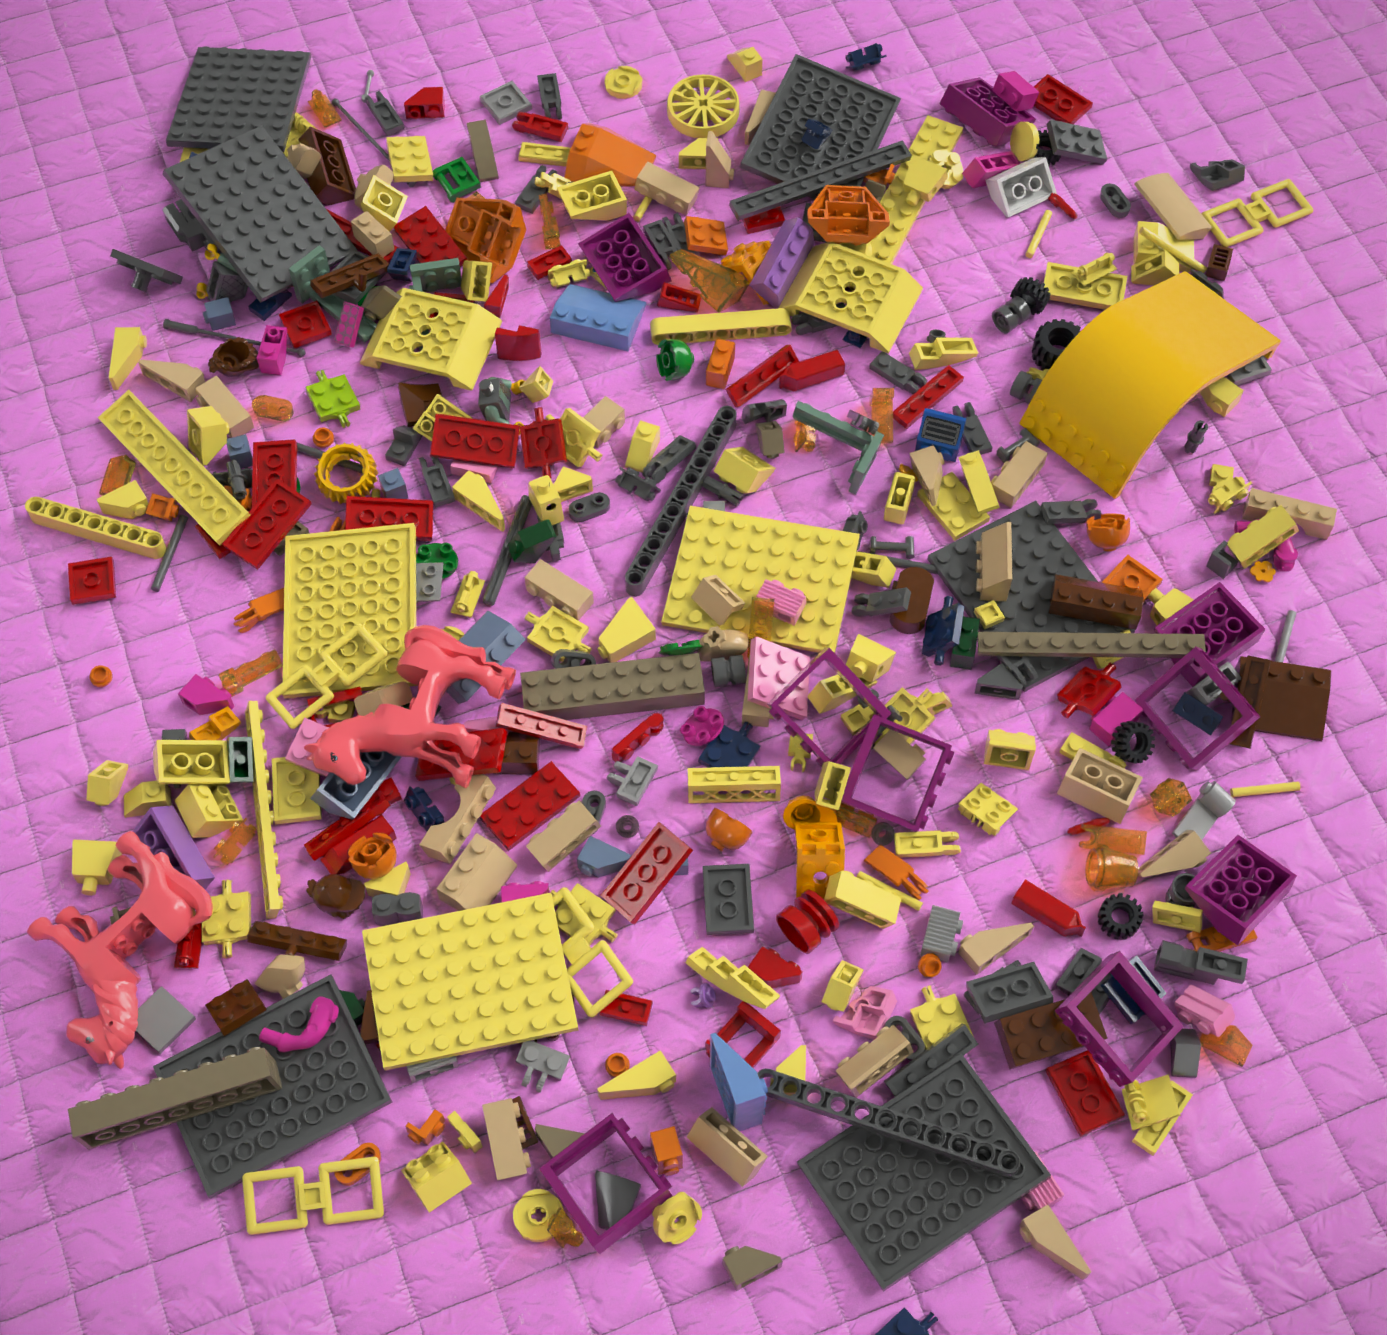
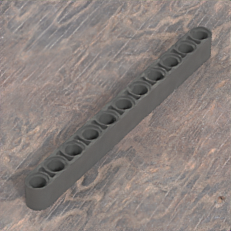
M723 406L718 410L626 572L625 588L629 595L639 596L645 591L686 518L689 507L693 505L700 493L704 479L710 475L736 428L737 416L736 410L733 407Z
M761 1069L757 1073L759 1079L770 1077L774 1080L773 1084L767 1087L768 1093H766V1096L1004 1177H1012L1019 1170L1020 1157L1010 1149L771 1069ZM794 1085L797 1087V1092L791 1096L784 1093L785 1087ZM811 1093H818L821 1096V1100L815 1104L810 1103L807 1098ZM835 1101H842L845 1104V1108L842 1111L836 1112L831 1108V1105ZM859 1109H865L869 1112V1116L864 1120H860L855 1116V1113ZM889 1117L893 1120V1124L889 1128H883L879 1124L880 1119ZM913 1125L917 1128V1133L914 1136H907L903 1132L904 1127ZM932 1133H937L941 1136L942 1141L936 1145L931 1144L927 1137ZM956 1141H961L966 1145V1150L957 1153L952 1149V1144ZM984 1149L990 1153L991 1158L987 1161H981L976 1153ZM1004 1158H1011L1015 1162V1167L1010 1170L1005 1169L1001 1161Z

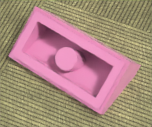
M454 460L451 463L450 469L451 474L461 477L470 470L475 475H481L486 483L492 484L498 466Z

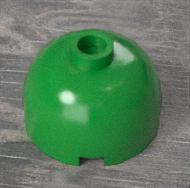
M679 339L662 340L658 345V348H661L660 354H656L659 374L661 377L665 375L666 381L684 378L688 375L694 363V355L685 342Z

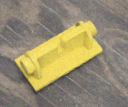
M1107 252L1098 259L1086 265H1081L1072 273L1083 286H1086L1117 270L1112 264L1115 257L1113 253Z
M577 259L567 265L552 267L548 270V281L550 280L551 286L558 288L570 284V276H572L574 283L588 279L591 274L589 268L586 269L587 259Z
M1234 477L1223 486L1228 492L1220 487L1211 493L1208 502L1217 507L1214 514L1221 510H1228L1236 499L1240 501L1249 494L1248 489L1252 482L1250 481L1245 484L1243 477Z
M470 571L464 575L451 613L472 618L485 580L478 578L477 572Z

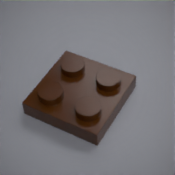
M248 979L236 984L230 990L205 1004L224 1036L267 1010Z

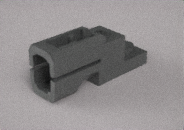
M182 199L175 202L181 212L178 211L174 203L162 209L166 221L180 242L187 243L192 252L203 246L209 251L207 249L208 244L216 245ZM216 245V247H217V249H218V250H217V253L221 254V253H222L221 250H220V249L218 248V246Z
M1162 940L1156 953L1154 971L1212 985L1215 984L1218 978L1243 984L1248 959L1202 947L1195 951L1184 948L1180 944Z

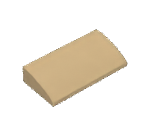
M1169 173L1151 175L1135 182L1136 188L1178 240L1204 239L1212 229L1211 225Z

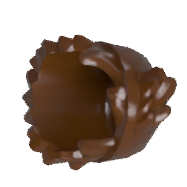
M243 337L227 339L224 344L219 345L214 351L212 358L209 359V372L215 373L219 371L225 376L235 377L242 375L245 371L257 369L259 367L257 361L258 351L253 347L252 343H248Z
M338 874L325 875L318 881L312 879L307 882L309 888L306 889V892L313 898L315 905L333 917L338 916L342 919L350 917L354 910L360 908L365 898V885L361 881Z

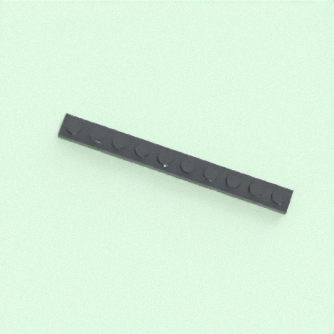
M902 140L730 201L729 206L737 221L819 193L825 185H841L887 169L891 164L898 165L909 161L912 155Z

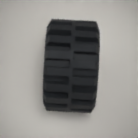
M1053 319L1052 322L1047 321L1044 323V326L1041 325L1036 332L1032 348V358L1036 360L1035 364L1041 366L1043 371L1044 369H1050L1064 351V349H1057L1052 345H1060L1066 348L1078 335L1081 327L1075 326L1072 321L1065 322V319H1061V321Z

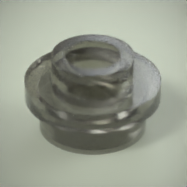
M630 815L622 816L616 823L617 833L624 838L635 836L639 831L638 820ZM625 825H630L632 828L630 830H625L623 827Z
M881 822L873 827L871 837L876 844L884 846L892 842L895 832L890 824ZM886 830V834L883 837H879V832Z

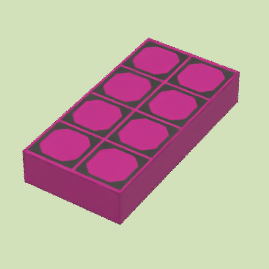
M344 302L334 339L335 342L354 348L364 311L363 307Z

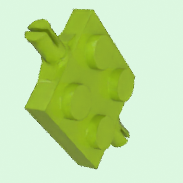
M321 370V373L317 371L316 376L320 382L306 386V393L320 421L339 419L343 428L349 427L350 422L347 415L360 410V403L345 374L327 379L324 370Z

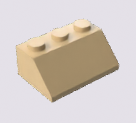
M1011 522L1003 523L982 532L981 540L976 542V554H980V560L976 561V573H980V578H977L976 592H980V600L1007 601L1012 582Z
M1079 748L1062 780L1057 794L1121 824L1143 777Z
M476 833L436 888L439 899L458 911L491 905L501 891V886L505 885L517 868V864L495 843Z
M894 1025L890 1028L888 1026L882 1028L876 1034L877 1038L871 1043L868 1041L863 1043L857 1049L858 1053L852 1058L846 1057L838 1064L839 1068L836 1070L838 1076L856 1098L913 1053L910 1042Z

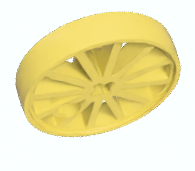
M705 74L693 75L679 81L669 93L667 100L668 119L677 131L686 136L707 138L708 131H712L718 137L732 129L739 118L740 104L738 94L729 82L720 77ZM699 87L700 96L693 88ZM704 87H709L710 89L705 96ZM718 116L726 118V120L722 121ZM692 117L688 123L684 122V120ZM712 120L715 125L708 126L707 121ZM697 121L703 122V127L695 126Z

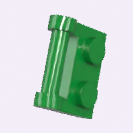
M463 157L433 170L434 179L439 181L447 193V198L452 203L456 201V198L481 188L480 181ZM449 173L458 188L453 189L444 175Z

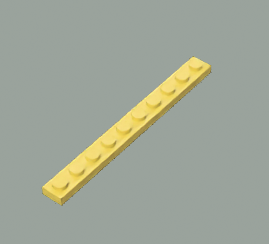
M248 701L245 719L247 737H252V787L266 919H274L277 917L279 910L283 908V898L278 895L281 880L280 874H276L278 854L274 853L273 848L276 844V834L271 830L274 815L273 811H269V804L271 803V791L267 790L269 771L265 770L264 765L267 761V751L262 746L265 740L264 729L260 727L263 713L261 709H258V701Z

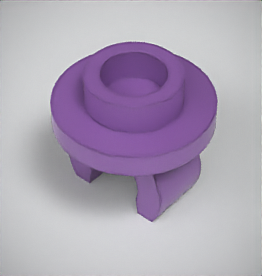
M704 983L700 985V988L695 987L691 989L692 994L700 995L697 1001L691 1002L693 1006L697 1008L713 1006L716 994L709 984Z

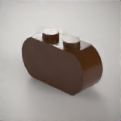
M906 568L900 572L898 581L894 580L892 590L907 587L911 591L907 611L891 613L890 615L891 625L897 631L904 634L918 633L925 626L934 578L923 568Z

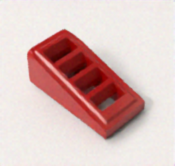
M504 274L484 305V309L498 318H501L509 289L508 275Z
M664 282L660 290L657 306L698 312L702 294Z

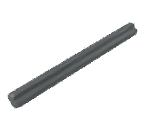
M527 495L521 497L484 594L483 603L493 606L495 604L512 559L507 544L518 531L523 530L532 503Z

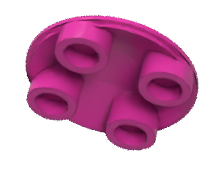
M699 706L694 710L693 715L689 717L686 723L681 726L680 732L684 740L690 745L700 746L714 740L722 731L724 717L716 709H706L704 706Z

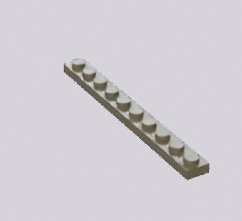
M978 632L977 635L978 656L1183 658L1195 646L1205 651L1204 634Z

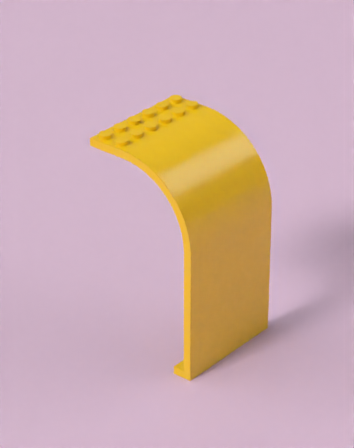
M1184 271L1110 306L1088 323L1051 366L1019 424L1116 499L1120 496L1153 441L1185 404L1210 384L1261 356L1267 359L1271 358L1281 340L1188 272Z

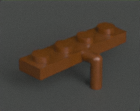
M377 253L310 280V286L321 298L351 286H355L360 292H364L367 280L386 273L389 263Z
M1248 655L1239 692L1259 714L1271 660ZM1221 692L1220 698L1225 702L1231 703L1226 695ZM1235 708L1232 725L1243 716L1237 708ZM1257 720L1229 744L1251 749Z
M255 921L247 935L248 943L286 950L284 955L295 956L297 952L340 961L347 947V939L260 921Z

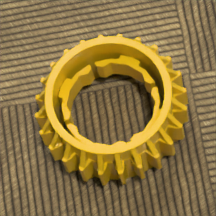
M343 443L340 445L336 444L332 448L329 447L325 453H322V457L318 459L319 463L315 466L317 471L314 475L319 490L326 498H330L332 502L338 501L339 504L346 503L347 496L365 497L370 495V491L375 488L374 483L378 481L376 478L378 471L376 469V462L367 449H362L361 445L354 446L353 443ZM353 459L363 466V475L360 477V481L351 487L340 488L339 486H334L330 481L331 475L329 472L333 470V466L342 460Z

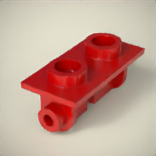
M202 923L193 925L192 930L177 944L174 968H199L202 946Z

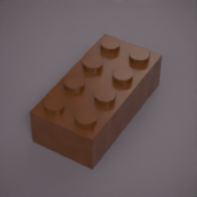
M1090 992L1076 1007L1104 1040L1108 1039L1092 992ZM1066 999L1004 1017L994 1022L1009 1069L1085 1047L1078 1042L1076 1035L1068 1026L1062 1023L1063 1020L1055 1012Z

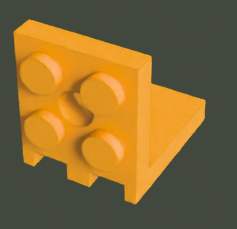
M768 240L756 243L752 241L749 244L741 243L737 245L731 255L721 260V264L716 268L719 275L743 272L748 282L751 283L771 243ZM755 291L763 305L769 304L762 296H760Z
M795 823L797 849L796 898L801 897V894L809 889L824 899L829 877L844 871L845 845L842 824ZM817 872H824L826 877L818 880L814 878V875Z

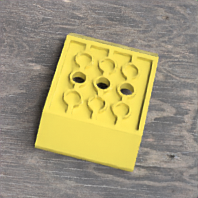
M827 242L812 247L779 308L787 309L792 317L801 311L869 337L870 347L889 354L923 287L903 268L839 244ZM858 270L864 272L862 276H856L853 273ZM852 286L855 288V290L853 292H847L845 291V288ZM843 302L846 304V307L838 308L836 304Z
M407 288L397 291L396 293L402 296L401 299L383 319L379 320L360 364L379 369L382 362L440 375L450 378L454 387L472 391L495 340L496 328H500L502 320L475 303ZM438 312L436 317L429 318L430 314ZM427 329L431 330L429 334L421 335L423 331ZM423 347L420 352H413L415 348Z

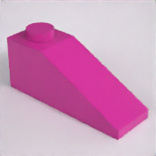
M1012 151L975 157L962 174L972 188H978L987 185L986 179L1021 163Z

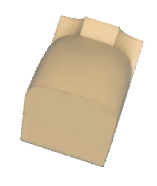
M301 143L291 145L287 149V159L303 179L309 178L319 163L321 154L314 148Z
M376 166L368 171L367 174H360L357 178L358 186L354 199L355 205L363 210L361 207L362 199L373 175L391 185L394 174L387 166Z
M718 626L711 627L708 633L699 640L703 647L697 653H699L700 661H711V658L724 657L728 660L730 656L741 655L746 652L748 648V634L738 630H721Z
M403 681L377 687L356 697L354 703L358 715L365 716L370 712L374 713L381 704L397 706L408 704L413 696L409 684Z
M282 954L276 956L254 984L265 991L279 993L283 999L292 995L303 986L301 979L305 972L304 957Z

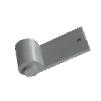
M1216 781L1206 782L1199 789L1200 795L1172 834L1177 838L1186 830H1194L1202 840L1217 818L1228 813L1236 800Z

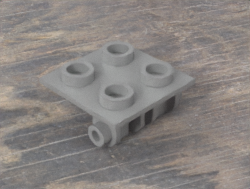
M443 562L416 563V604L417 602L440 601Z

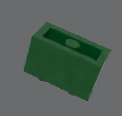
M963 616L959 645L952 647L949 667L972 670L980 619Z

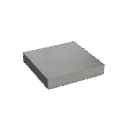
M513 81L480 96L481 103L499 125L517 117L519 112L526 113L532 110V104Z
M161 986L138 1008L136 1032L161 1054L196 1018Z

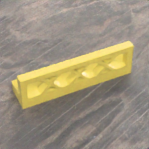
M780 766L688 768V803L780 801ZM743 790L751 791L749 794L741 793ZM775 790V793H764V791ZM703 791L705 793L703 795H693V792ZM719 791L728 792L727 794H718Z

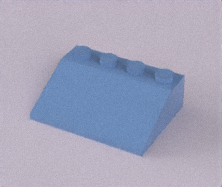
M569 284L555 303L551 313V333L629 351L645 310L646 302L632 298L615 302L610 293Z
M716 1033L710 1034V1068L730 1123L738 1131L762 1124L763 1115H765L764 1108H766V1093H768L765 1080L763 1078L759 1079L757 1071Z

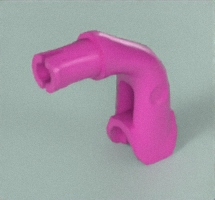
M1236 521L1234 525L1235 533H1241L1247 529V526L1252 521ZM1291 538L1274 548L1273 563L1278 571H1291L1298 557L1297 549H1294Z
M319 996L311 1005L309 1011L311 1017L301 1035L295 1036L286 1032L282 1034L264 1027L260 1033L259 1041L278 1048L280 1052L311 1048L321 1041L331 1023L336 1021L339 1008L337 1005H334L331 999Z

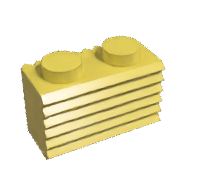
M895 472L885 506L883 518L885 521L901 525L905 523L914 490V476Z

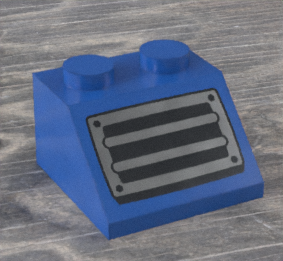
M925 408L915 451L934 445L936 451L942 453L944 461L956 462L962 443L966 418Z

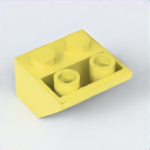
M188 784L175 799V803L192 838L212 837L243 821L226 784Z
M444 1142L433 1145L427 1153L418 1159L411 1160L406 1167L401 1169L403 1175L429 1213L472 1184L459 1160Z

